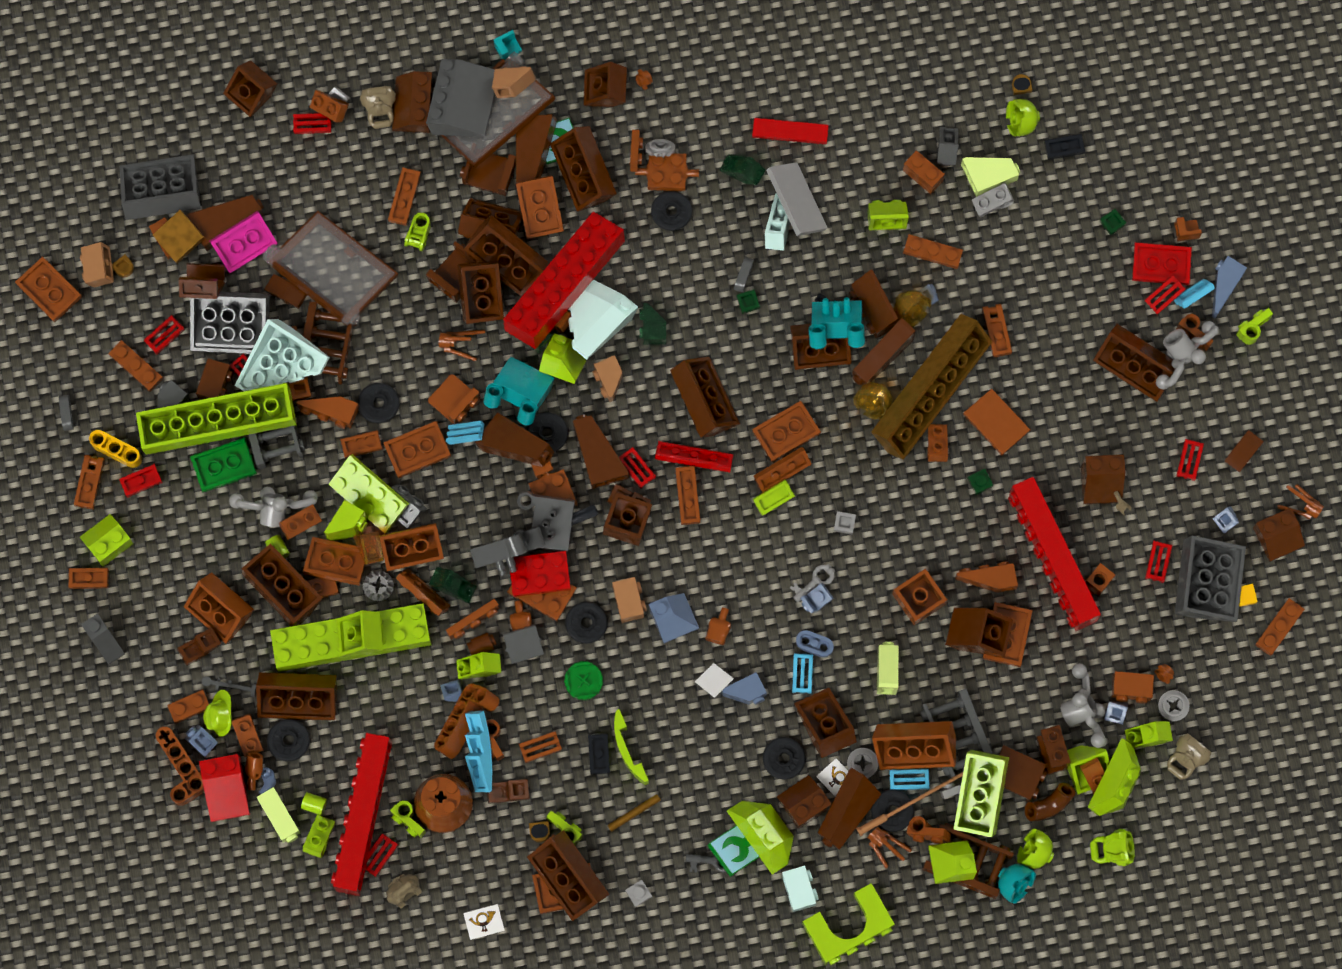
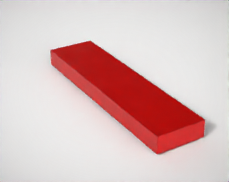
M754 118L752 138L827 145L829 125Z
M658 441L655 459L730 473L734 454Z

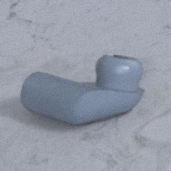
M268 767L263 768L261 776L264 785L258 792L259 794H263L276 785L274 772Z

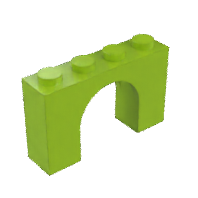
M872 883L853 894L864 913L866 921L863 932L857 937L842 939L834 935L820 912L802 922L825 965L828 963L834 965L841 960L840 956L846 953L850 956L858 951V946L862 944L868 946L876 941V936L881 934L884 937L893 931L891 928L895 924Z

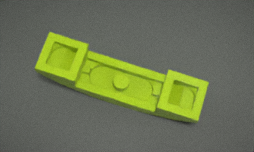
M620 709L615 712L614 730L619 753L634 777L644 785H647L649 780L642 763L633 764L621 732L627 730V726Z

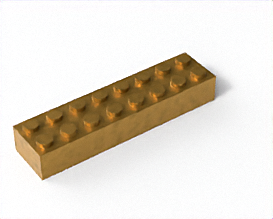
M963 314L959 315L871 431L887 453L902 460L905 459L991 345L992 340L977 320Z

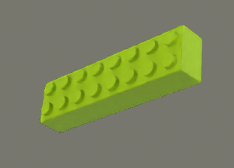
M287 383L136 413L141 448L146 455L296 425L291 389Z
M424 603L377 611L380 612L383 650L373 654L340 657L337 619L270 630L276 669L278 672L430 646L431 640Z

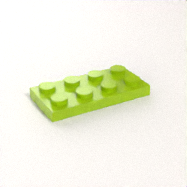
M353 454L349 455L329 483L348 502L362 509L367 519L384 534L389 532L409 505L407 501Z

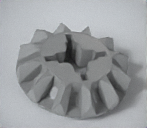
M655 139L648 142L645 146L646 152L650 156L664 158V156H671V154L675 153V144L666 139Z
M381 570L372 571L363 582L364 593L374 601L387 599L394 589V582L391 576ZM380 578L381 584L384 586L380 587L378 593H376V587L370 584H376Z
M1168 691L1159 699V713H1161L1164 719L1172 722L1180 721L1189 712V701L1179 691ZM1176 700H1179L1177 702V708L1179 709L1169 712L1170 705L1168 702L1174 703Z
M867 748L855 749L848 757V769L853 768L869 778L878 769L877 756L872 750ZM862 756L865 762L871 763L865 766L864 771H862L860 765L854 764L860 762Z

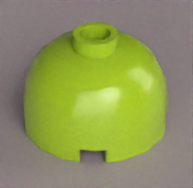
M1013 99V101L1008 102L1006 119H1010L1011 125H1007L1012 136H1025L1035 130L1040 120V113L1031 101Z
M1033 828L1024 838V841H1026L1024 849L1020 846L1018 850L1017 862L1030 869H1038L1046 863H1050L1053 859V844L1047 834Z

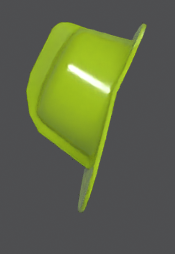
M220 690L215 694L212 703H209L203 714L204 724L207 729L215 731L219 736L227 735L232 725L231 697L226 690Z

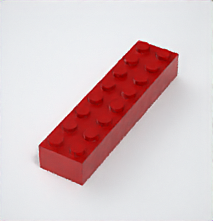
M593 211L504 317L505 331L536 349L625 242L624 229Z
M1034 477L1013 485L1009 493L1010 497H1008L1009 503L1012 508H1016L1018 512L1016 514L1017 519L1026 528V538L1029 542L1032 541L1035 547L1033 548L1034 554L1037 559H1041L1043 563L1041 566L1045 576H1049L1051 580V589L1054 593L1058 594L1060 598L1058 600L1059 605L1068 614V624L1071 628L1074 627L1075 631H1078L1096 623L1101 613Z
M366 733L365 738L362 737L360 749H362V755L357 758L356 762L358 774L352 780L354 792L353 795L349 796L348 807L350 811L349 814L345 815L343 824L346 830L345 834L342 833L340 837L341 853H337L335 860L337 872H333L331 879L334 889L340 893L360 896L367 865L366 863L363 867V863L366 862L367 854L370 851L392 747L390 738L386 736Z

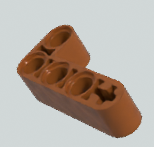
M468 684L436 739L435 749L449 759L455 758L466 741L465 735L470 732L465 713L482 710L494 711L499 705V697L485 687Z
M161 727L156 732V739L183 780V782L171 790L170 797L176 805L184 806L204 793L203 783L199 789H192L193 782L197 780L202 782V777L174 732L169 727ZM164 733L168 735V738L172 742L171 744H168L164 739ZM179 748L181 750L180 755L172 757V751ZM184 765H191V770L188 773H182ZM178 792H185L182 800H176L175 796Z

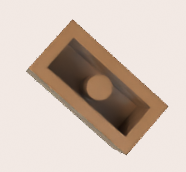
M99 242L81 247L80 260L83 264L82 277L85 284L98 287L113 283L110 246Z
M635 577L612 582L621 623L644 618V612L647 609L645 601L640 600L639 594L642 593L640 582H636Z

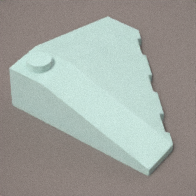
M593 280L568 309L571 311L569 328L570 332L574 333L572 348L587 360L633 319L638 306L625 295Z
M268 319L234 386L242 391H248L303 380L304 377L309 375L316 376L322 374L330 357L281 320Z

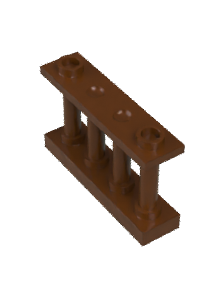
M310 301L303 337L311 343L312 339L316 338V336L344 340L343 351L317 347L327 356L341 358L339 368L325 366L322 373L337 375L338 384L342 385L343 379H347L348 375L346 363L353 327L357 326L358 317L347 326L346 333L317 329L315 324L320 319L341 321L331 313L321 312L318 309L317 302Z
M940 824L939 828L946 829L951 836L980 847L975 859L977 873L974 879L955 881L953 883L996 899L1000 889L996 888L997 885H995L1005 858L1012 859L1014 853L1010 852L1011 849L1006 846L1000 845L997 847L954 830V826L951 824ZM988 850L998 854L989 880L982 883L978 881L977 875ZM926 860L922 870L933 874L931 860Z

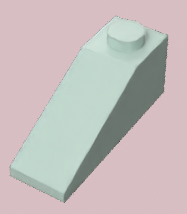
M775 193L765 230V248L784 251L790 221L777 193Z

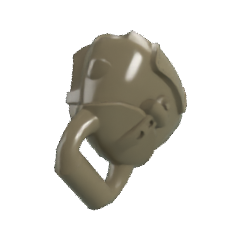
M391 86L362 90L360 101L362 106L366 108L368 122L374 129L390 127L394 121L392 106L396 100V94ZM387 114L389 120L373 122L374 116Z
M1188 733L1180 736L1176 743V751L1167 762V770L1180 780L1187 779L1195 768L1209 762L1211 751ZM1177 760L1182 766L1187 768L1186 774L1172 763Z
M402 874L393 879L388 885L386 892L387 901L397 905L400 909L403 908L405 902L412 896H418L422 893L419 878L412 874Z

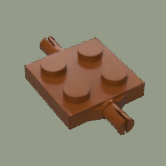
M673 153L671 156H664V158L649 155L647 168H638V172H635V175H646L648 190L685 191L687 178L699 177V169H688L686 154Z
M564 469L555 473H545L538 480L528 483L531 492L535 495L575 500V506H578Z

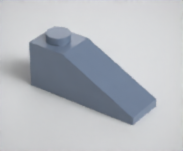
M1227 256L1225 261L1221 259L1215 268L1218 272L1215 276L1213 318L1217 317L1247 267Z

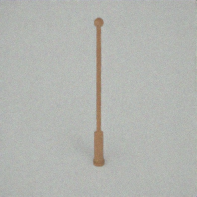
M963 772L892 812L882 814L863 826L857 827L856 830L859 836H863L864 833L886 822L892 815L962 777Z

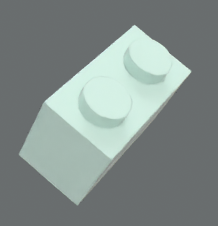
M805 866L782 872L792 911L796 912L816 906V900L819 899L816 889L811 888L810 882L813 879L810 870H806Z

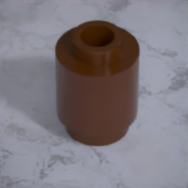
M488 632L470 639L471 641L467 643L471 655L491 652L495 650L494 646L497 645L493 634L489 635Z

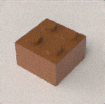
M926 568L895 588L892 593L914 626L947 603V598Z

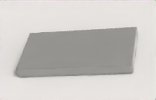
M797 162L772 166L766 170L796 236L822 232L828 228Z

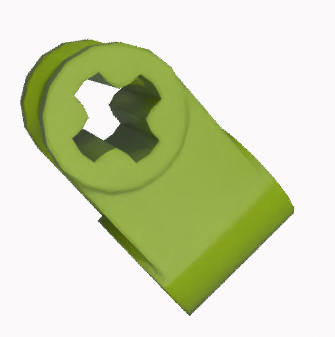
M417 213L413 217L404 246H413L419 248L420 251L424 250L431 228L427 214ZM420 220L427 221L426 225L419 227L417 223Z

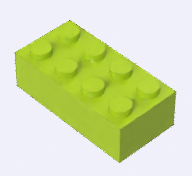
M975 750L967 752L954 830L993 837L996 834L1009 757Z

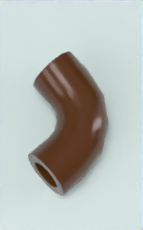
M1059 783L1054 792L1048 797L1026 804L1024 810L1026 818L1029 821H1039L1058 814L1071 802L1075 796V790L1067 783Z

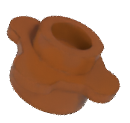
M639 69L636 75V82L644 90H647V86L652 84V77L647 70Z
M1167 664L1158 666L1155 674L1160 681L1169 684L1170 679H1173L1174 671Z

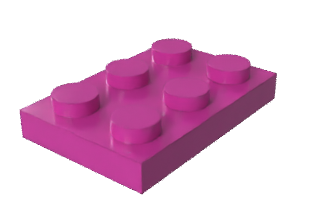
M258 211L210 240L211 245L229 273H232L278 244Z

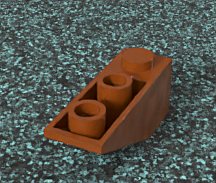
M341 396L300 400L296 403L300 412L306 415H310V413L317 415V418L324 422L328 420L335 422V425L342 429H345V427L351 429L359 411L358 403Z
M1001 562L994 567L982 565L977 570L965 568L959 570V573H956L955 579L996 593L1016 590L1018 587L1014 563Z

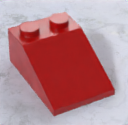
M235 754L199 761L210 821L215 822L250 815L240 756Z

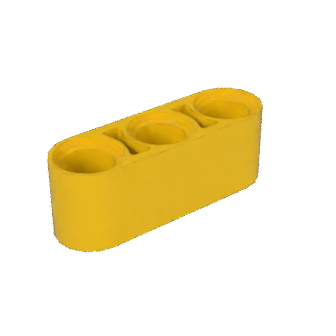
M95 430L90 434L89 441L95 450L131 468H137L141 465L142 456L135 447L101 430ZM96 438H104L102 443L95 444ZM114 446H120V450L118 452H111V449ZM131 454L137 455L134 461H128V457Z

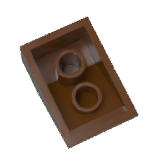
M830 688L794 703L821 758L857 742L854 728Z

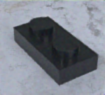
M1082 134L1044 141L1048 160L1085 154Z
M608 734L588 735L590 775L610 774Z

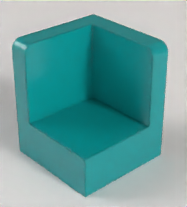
M513 30L493 39L494 47L501 59L507 60L522 52Z

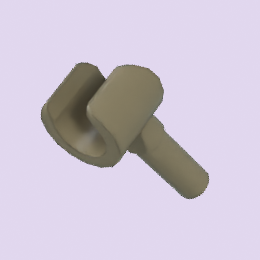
M1115 491L1114 495L1118 502L1116 509L1125 515L1124 511L1127 508L1131 510V506L1122 500L1118 491Z

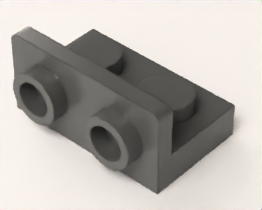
M395 485L391 488L409 503L397 519L408 529L427 508L419 498L413 497L405 486Z

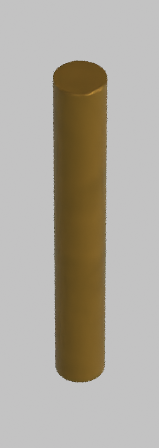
M657 794L607 825L610 831H614L661 801Z

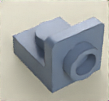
M821 583L800 599L803 602V608L807 612L817 613L831 602L834 597L825 585Z
M200 725L192 726L187 731V736L185 737V740L204 757L218 743Z

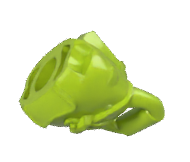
M1120 828L1108 836L1096 837L1090 842L1091 859L1096 863L1112 862L1118 866H1127L1134 861V841L1130 831ZM1098 842L1103 843L1104 857L1100 859Z

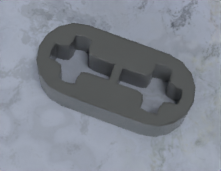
M744 258L734 290L744 292L754 259Z
M69 395L59 396L63 430H74Z

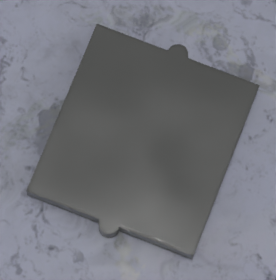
M535 624L503 634L506 644L505 650L509 654L511 664L544 654L541 645L542 639L538 635Z

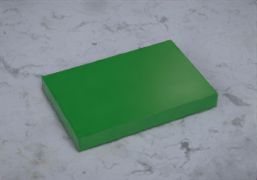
M245 438L190 456L202 493L257 474Z

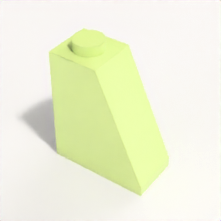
M965 157L961 162V166L976 197L1003 183L1008 185L1017 181L1020 173L1017 163H1013L1011 158Z
M883 642V645L878 647L877 694L896 695L898 690L899 646L894 645L893 642Z
M274 787L257 796L259 803L282 842L291 843L295 841L300 831Z

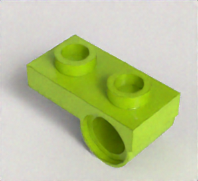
M1269 308L1265 311L1261 309L1253 315V320L1250 322L1244 321L1238 326L1237 337L1247 345L1254 344L1261 334L1260 326L1271 319L1272 311ZM1246 331L1254 332L1255 337H1249Z
M400 801L390 810L391 814H393L391 818L399 825L401 823L408 827L406 831L414 838L416 836L420 838L424 836L426 831L412 819L414 809L408 801ZM403 806L410 808V812L405 816L399 814V810Z
M550 811L547 815V820L561 831L564 830L566 833H572L574 835L572 841L574 845L579 843L583 837L580 833L582 830L574 823L569 825L565 821L566 817L558 811L556 813Z
M317 815L302 851L322 858L335 826V821Z

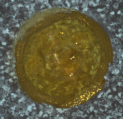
M917 290L900 293L896 297L894 311L898 321L903 318L911 327L916 326L926 317L927 313L925 310L927 306L931 307V300L924 293Z
M869 382L862 385L856 392L853 402L858 410L861 408L866 411L863 413L865 416L880 420L892 405V395L885 385Z

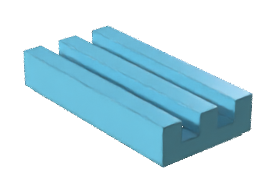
M1202 279L1174 299V302L1185 309L1214 290L1215 287L1213 283Z
M481 420L448 425L450 431L447 432L448 438H446L445 442L451 445L482 440L485 424Z
M794 654L792 693H812L813 654ZM797 658H801L800 688H796ZM805 658L809 659L808 688H804Z
M929 769L889 770L890 789L922 790L930 788ZM925 774V777L894 778V775ZM895 782H925V784L894 785Z

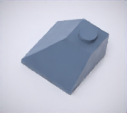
M684 593L667 596L649 604V611L663 643L699 629Z

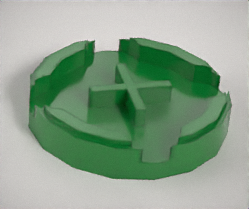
M581 661L573 664L565 674L564 684L567 692L572 697L578 700H589L599 694L603 686V677L598 667L590 662Z

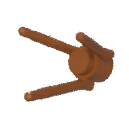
M486 331L441 332L439 348H444V352H450L477 361V358L454 350L451 347H455L456 341H471V337L456 336L484 334Z
M1298 484L1295 485V488L1301 493L1289 485L1286 486L1288 490L1306 502L1304 507L1306 512L1292 509L1294 514L1304 516L1307 519L1311 517L1316 519L1324 506ZM1277 506V508L1282 510L1289 509V507L1286 506Z
M879 827L868 836V839L871 841L869 845L874 849L885 868H888V864L877 845L879 847L885 845L902 861L905 858L887 842L888 839L908 852L912 851L911 848Z

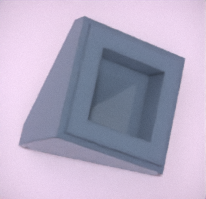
M928 284L914 294L923 311L939 300L933 284Z
M1231 506L1225 508L1212 518L1224 534L1239 523Z
M459 679L440 685L445 701H458L462 694Z
M1109 701L1104 720L1123 725L1128 703Z

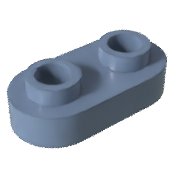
M808 630L801 631L796 637V645L803 651L822 658L830 656L833 652V642L827 637ZM807 638L809 643L803 644L802 639ZM825 645L827 650L822 651L820 646Z

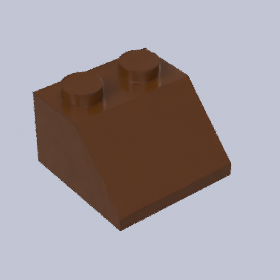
M250 60L237 67L223 94L251 117L271 97L278 83Z
M608 62L586 69L584 78V106L614 107L626 103L627 67Z
M616 493L604 525L603 535L639 546L652 504Z
M1292 508L1261 520L1253 527L1269 562L1305 547L1301 528Z
M809 775L777 796V799L798 829L827 811L832 805L822 789Z

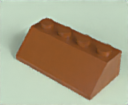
M952 721L877 724L872 740L880 770L956 766V735Z

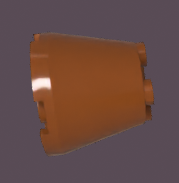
M437 774L429 777L419 786L414 797V809L419 821L427 829L437 833H449L460 828L468 821L473 808V799L468 786L461 779L450 774ZM443 795L444 797H447L446 799L442 800V803H439V800L442 798Z

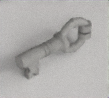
M829 564L820 565L813 571L812 581L801 589L794 583V587L790 586V589L795 591L796 594L793 596L794 600L798 603L802 596L807 595L821 583L824 585L832 583L835 570ZM822 569L830 576L826 581H821L817 577V573Z

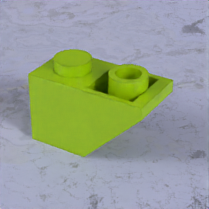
M481 652L458 659V679L489 677L501 673L500 654Z
M1154 721L1125 730L1126 740L1134 748L1154 746L1173 741L1170 722Z

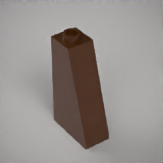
M553 114L537 115L516 133V183L542 177L557 119ZM522 116L516 117V122H517Z
M253 195L192 212L186 216L205 237L201 244L208 251L213 248L210 243L211 239L256 211L263 217L262 209H264V206L259 199L255 200Z
M901 318L853 369V380L858 385H863L866 388L913 342L916 330Z
M498 412L483 430L482 440L475 441L476 445L483 452L544 467L554 454L553 449L548 443Z
M591 415L577 416L576 420H573V426L591 488L595 489L629 479L627 469Z
M850 768L818 831V834L823 838L822 842L829 848L834 846L840 850L881 795L865 775L853 768Z

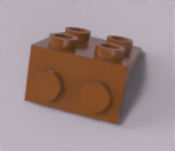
M452 374L429 397L428 402L452 424H457L466 418L467 412L471 408H475L478 405L481 397L478 390L474 387L470 389Z

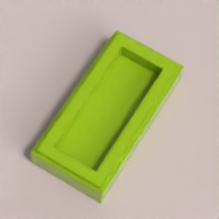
M784 479L752 500L763 516L792 499L795 495Z

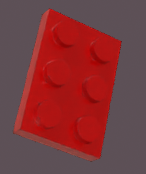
M1135 243L1132 281L1164 283L1174 275L1181 285H1189L1192 247Z
M566 551L514 557L517 570L513 573L510 572L513 597L571 590Z

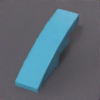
M469 711L465 713L470 730L465 735L470 751L465 756L475 792H491L492 754L484 711Z

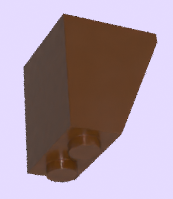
M1124 454L1085 456L1080 467L1083 504L1118 503L1114 492L1118 491L1121 498L1123 497L1125 481Z
M954 608L945 645L959 651L1005 657L1013 619L987 608Z

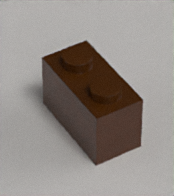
M207 359L196 391L199 399L203 400L227 395V389L225 388L227 382H231L233 377L230 364Z

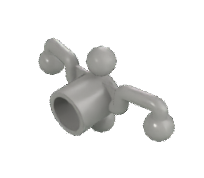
M1206 321L1201 327L1202 332L1205 334L1203 337H1194L1190 340L1183 329H1176L1164 338L1163 344L1167 349L1166 355L1173 359L1172 367L1175 368V371L1171 377L1164 374L1158 376L1156 379L1158 388L1164 390L1175 385L1184 371V364H1188L1191 361L1195 364L1205 362V352L1200 349L1197 350V348L1209 342L1219 333V328L1213 322Z
M264 487L260 492L261 500L255 502L244 501L241 494L235 493L230 496L229 503L233 508L260 510V524L279 527V522L285 520L287 507L298 509L314 505L318 500V496L315 491L308 490L303 494V500L294 501L292 499H285L282 494L275 493L271 487Z
M1079 663L1073 666L1072 674L1075 678H1082L1083 689H1080L1071 700L1061 704V713L1070 727L1085 721L1094 731L1091 737V744L1096 748L1106 746L1107 740L1094 718H1102L1105 714V708L1102 704L1095 703L1094 699L1090 696L1089 674L1086 666Z

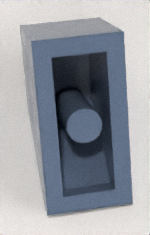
M757 672L725 687L721 691L724 697L748 705L752 703L757 705L765 700L764 697L767 696V692Z

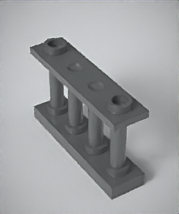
M295 426L284 427L262 434L261 432L249 434L255 462L259 470L267 468L265 462L273 457L297 451L300 458L303 457L302 451H305L302 439L299 440ZM292 433L294 444L270 451H262L261 444L264 443L263 441Z
M967 689L960 690L956 700L929 710L927 704L922 705L920 715L923 722H934L932 719L934 716L958 707L960 709L963 708L965 715L963 718L953 721V727L957 729L967 725V727H971L973 733L969 737L956 741V749L974 743L978 744L980 752L993 754ZM966 758L957 761L955 767H942L944 775L949 776V778L954 777V771L964 768Z

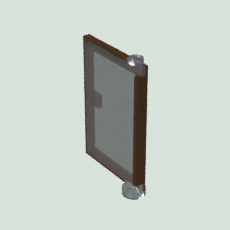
M514 51L506 60L502 59L492 69H502L505 67L519 68L526 66V64ZM535 80L516 97L497 98L495 95L486 137L440 136L476 168L556 98Z
M319 211L280 248L273 244L263 254V260L346 326L357 324L360 320L359 315L398 277V273Z

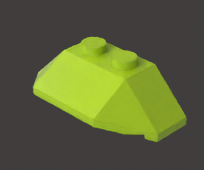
M1121 738L1088 805V808L1096 815L1101 816L1124 809L1140 776L1141 769L1134 747L1125 739Z
M741 801L727 810V813L772 875L788 865L794 836L771 804Z

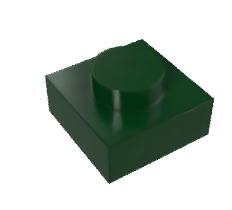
M1116 209L1100 219V223L1110 236L1126 226L1125 220Z
M755 290L736 295L742 314L760 309Z
M985 469L967 478L975 495L994 486Z

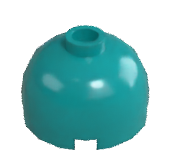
M1013 864L1008 868L1004 867L998 875V889H1000L1001 895L1013 904L1018 903L1027 894V892H1024L1027 886L1032 887L1036 873L1023 864Z

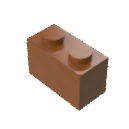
M917 150L903 166V171L930 194L944 180L945 174Z
M1115 671L1112 679L1111 698H1116V701L1127 702L1128 699L1136 700V703L1142 704L1151 701L1153 698L1154 675Z

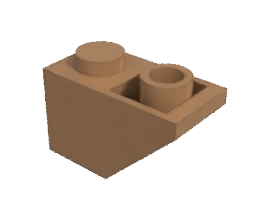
M526 66L495 69L492 89L497 98L516 97L536 80V77L531 67Z
M615 355L595 363L594 371H592L596 382L600 381L602 385L600 391L604 399L608 398L609 402L614 400L623 377Z

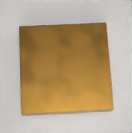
M179 210L153 234L154 238L176 263H179L205 239L182 210Z

